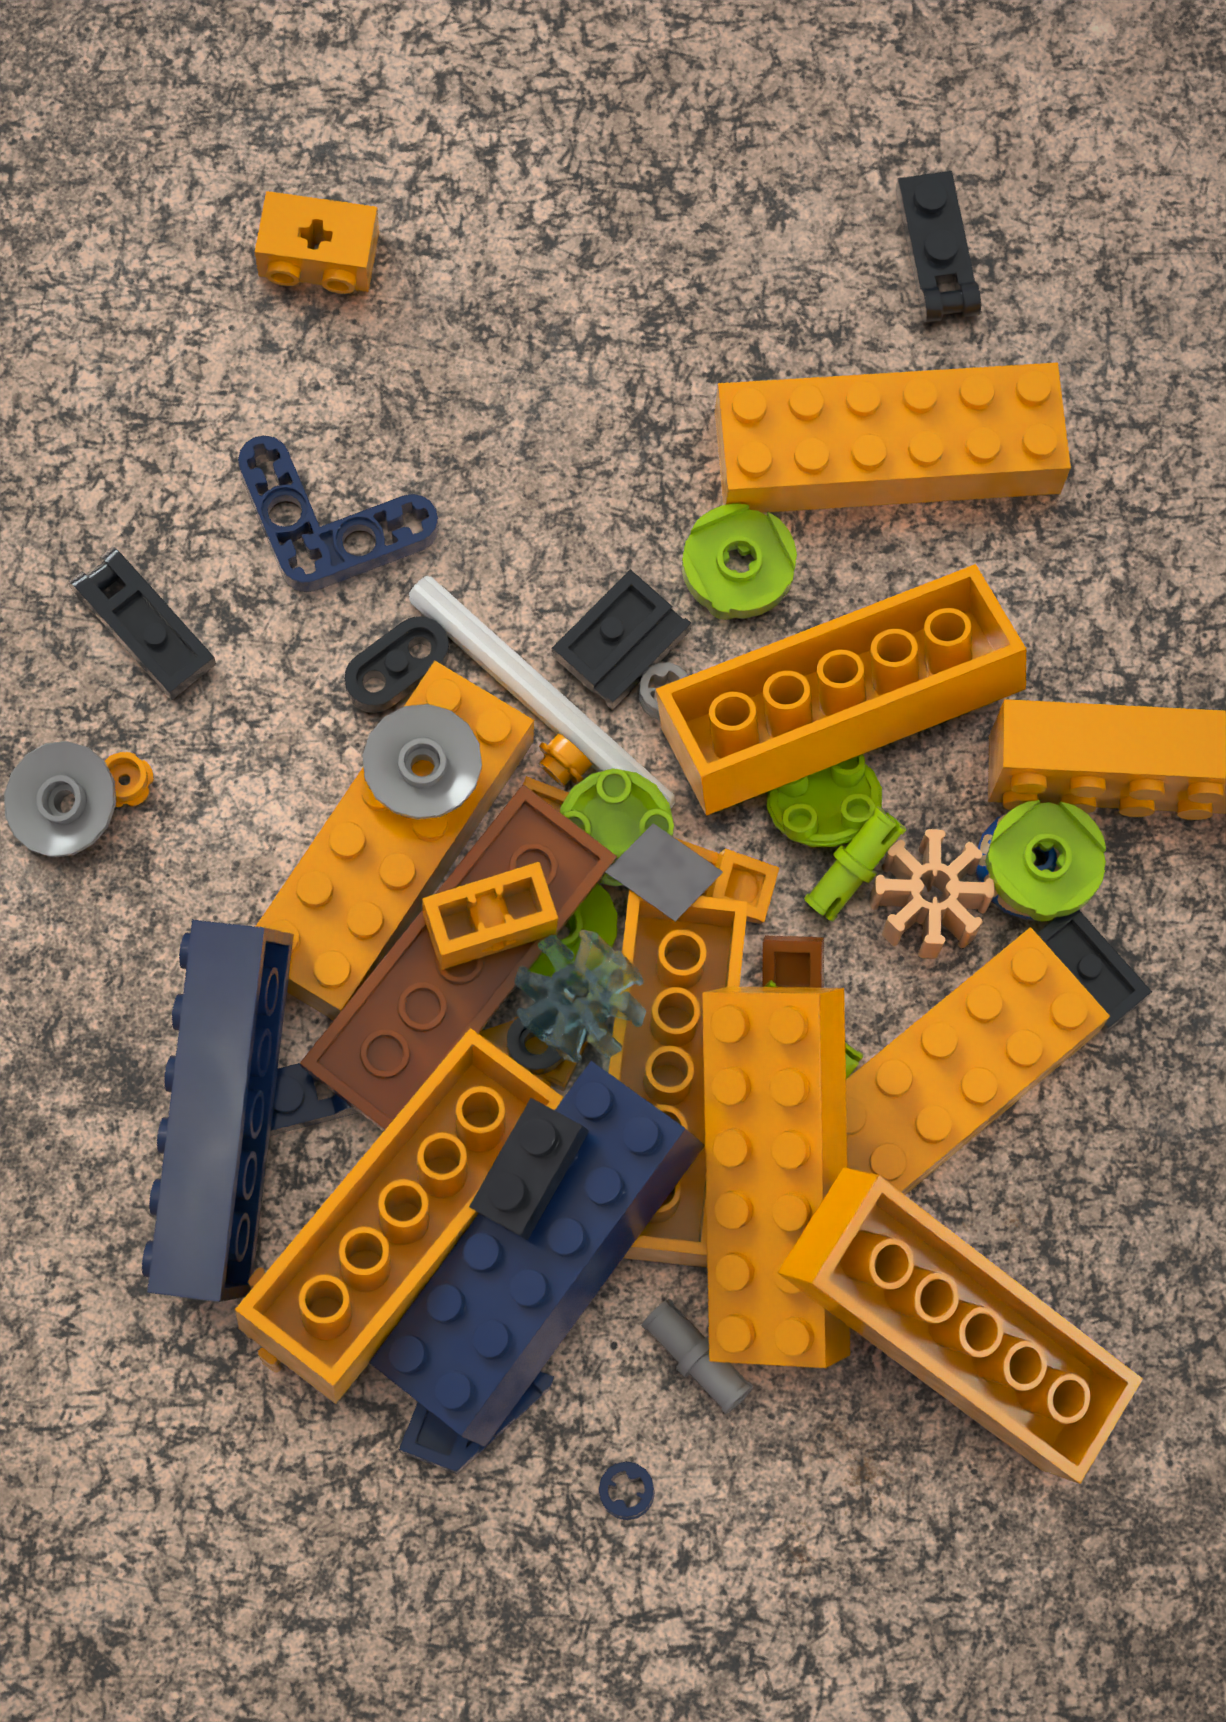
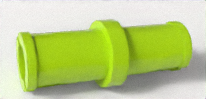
M878 806L848 846H839L833 854L837 860L814 889L804 898L819 914L824 916L826 913L825 917L832 922L838 917L837 914L864 881L870 883L877 875V872L874 870L876 865L900 835H903L907 830L896 818Z

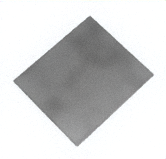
M654 823L605 871L675 922L723 873V871Z

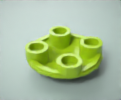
M863 754L768 791L767 810L775 827L790 840L810 847H836L851 842L872 816L874 809L877 806L882 808V787L874 770L865 764Z
M612 768L593 773L571 789L560 808L561 814L615 854L617 859L653 823L673 837L674 822L669 802L656 784L636 772ZM607 873L599 882L600 884L611 886L623 885Z

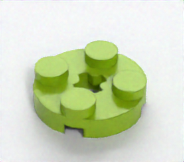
M726 504L702 515L692 527L691 533L685 541L681 566L682 574L689 592L701 605L708 608L712 616L722 620L755 617L774 608L790 591L797 559L796 546L788 528L773 514L767 512L766 516L759 511L750 510V505ZM737 549L741 556L752 555L754 561L749 563L747 572L739 573L737 570H730L726 567L725 564L729 562L730 558L729 551Z
M1041 800L1028 801L1009 811L998 823L992 835L985 859L986 869L989 872L990 878L994 880V888L999 896L1015 910L1028 914L1034 920L1041 922L1050 921L1055 917L1070 915L1085 906L1097 892L1105 873L1106 860L1104 853L1106 846L1101 830L1083 810L1073 804L1061 801L1059 804L1050 802L1040 803ZM1038 846L1045 852L1053 847L1057 849L1061 854L1056 861L1059 870L1051 872L1048 869L1039 870L1034 865L1036 856L1032 850Z

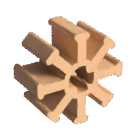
M928 829L925 831L919 846V852L923 854V865L904 848L905 842L898 840L889 848L882 866L883 871H890L897 879H885L883 875H878L870 893V907L873 910H877L879 906L904 907L896 915L890 914L882 930V936L892 946L898 945L902 934L915 922L923 925V943L918 952L920 958L935 959L939 956L945 943V937L941 935V923L959 940L958 946L965 948L974 940L982 924L980 917L974 918L966 909H978L983 914L987 911L994 897V880L992 878H988L985 882L960 881L966 874L972 875L975 873L982 857V852L972 842L966 843L962 854L949 866L941 863V845L945 837L944 830ZM924 886H926L928 892H930L932 886L942 891L943 894L939 903L937 902V897H933L932 902L922 898L921 894Z

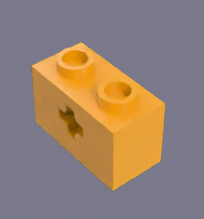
M266 191L255 247L258 276L266 277L269 281L283 286H294L301 282L322 285L326 290L339 294L352 293L354 290L369 292L379 237L377 207ZM315 244H319V248L314 250Z
M540 862L422 898L423 916L441 970L554 935L557 931L558 916Z

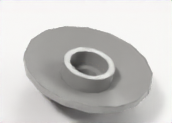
M430 704L404 706L383 717L369 734L362 755L365 781L375 799L394 814L416 820L439 818L461 807L476 789L482 769L480 744L469 724L451 710ZM426 760L433 764L434 770L431 774L421 777L413 773L412 766L417 761Z
M69 741L46 743L26 754L11 772L4 792L5 818L13 835L29 850L49 857L75 855L93 845L108 828L116 806L115 781L106 762L90 748ZM68 794H74L75 802L69 812L63 813L61 810L63 798Z

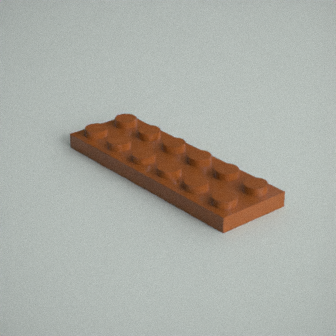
M523 784L435 894L540 862L558 916L556 934L441 970L422 909L302 1059L300 1067L384 1131L470 1028L478 1034L483 1030L606 874L605 871L616 861L617 856Z

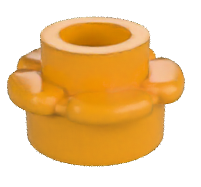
M558 733L548 745L544 742L539 745L545 757L538 764L559 785L564 787L570 780L575 784L584 780L582 776L592 766V763L566 737Z
M119 752L109 756L105 762L115 781V807H122L123 804L134 807L144 802L150 794L149 784H152L154 780L153 771L148 762L140 760L135 754L130 752ZM128 776L130 778L129 784L121 785L119 783L120 778Z

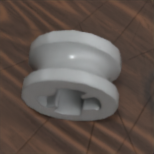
M670 662L657 663L650 666L642 675L639 684V702L643 711L650 717L660 720L658 703L654 699L655 688L649 687L653 683L657 686H663L667 681L674 682L687 677V673L680 666Z

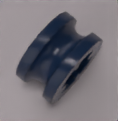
M625 1461L614 1464L605 1471L599 1484V1494L603 1506L608 1513L617 1519L627 1521L638 1519L647 1513L653 1504L655 1490L652 1478L647 1470L637 1463ZM625 1474L631 1483L641 1480L645 1488L644 1493H636L637 1498L641 1501L635 1506L628 1508L622 1499L612 1501L609 1495L610 1488L617 1489L616 1483L613 1482L614 1479Z

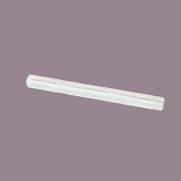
M425 576L414 585L409 593L410 603L423 615L437 621L453 642L554 733H559L571 741L590 760L594 769L598 772L612 768L636 772L656 784L669 802L670 808L673 807L675 796L669 789L435 579Z

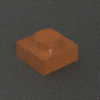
M766 935L763 939L762 987L772 980L776 983L777 987L824 988V937Z

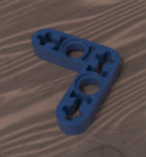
M257 436L247 441L240 449L238 461L243 483L282 577L288 586L296 591L313 592L423 551L431 546L437 538L439 527L436 508L430 500L415 494L400 496L320 527L290 454L281 441L271 436ZM265 454L269 461H275L273 462V468L278 486L270 490L268 489V483L263 471L260 468H255L257 466L256 457ZM283 501L293 502L301 509V517L291 526H278L269 518L270 510L274 505ZM413 513L417 520L424 519L422 521V531L413 534L409 527H402L404 525L403 516ZM383 521L387 522L388 532L392 531L393 544L387 546L385 545L383 529L379 524ZM354 531H366L374 537L376 544L370 553L363 556H355L345 550L343 547L344 540L347 535ZM300 538L303 540V546L308 557L311 560L318 559L315 561V571L310 574H305L301 567L294 568L298 563L296 550L292 542Z

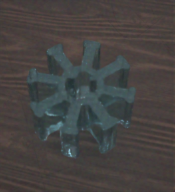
M587 930L579 932V937L582 940L574 963L572 961L574 953L556 935H550L539 942L538 948L549 957L556 972L553 973L552 977L532 973L525 966H520L514 980L517 987L533 1001L537 1002L527 1009H517L516 1013L522 1025L540 1041L545 1042L563 1059L576 1063L582 1060V1056L579 1053L586 1030L589 1033L587 1041L604 1057L610 1058L622 1051L623 1046L611 1035L605 1023L608 1017L613 1016L629 1020L634 1026L640 1027L646 1014V1009L629 992L625 991L622 995L618 994L634 984L638 986L643 984L644 980L637 967L621 951H614L597 933ZM587 990H589V993L586 998L577 997L572 1003V1000L575 995L584 996Z

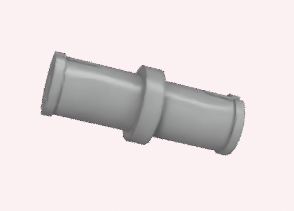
M671 1299L662 1302L642 1323V1327L648 1330L678 1362L676 1366L678 1372L684 1378L691 1375L718 1403L725 1414L736 1408L753 1390L754 1386L752 1383H748L730 1363L709 1362V1335L704 1337L675 1307Z

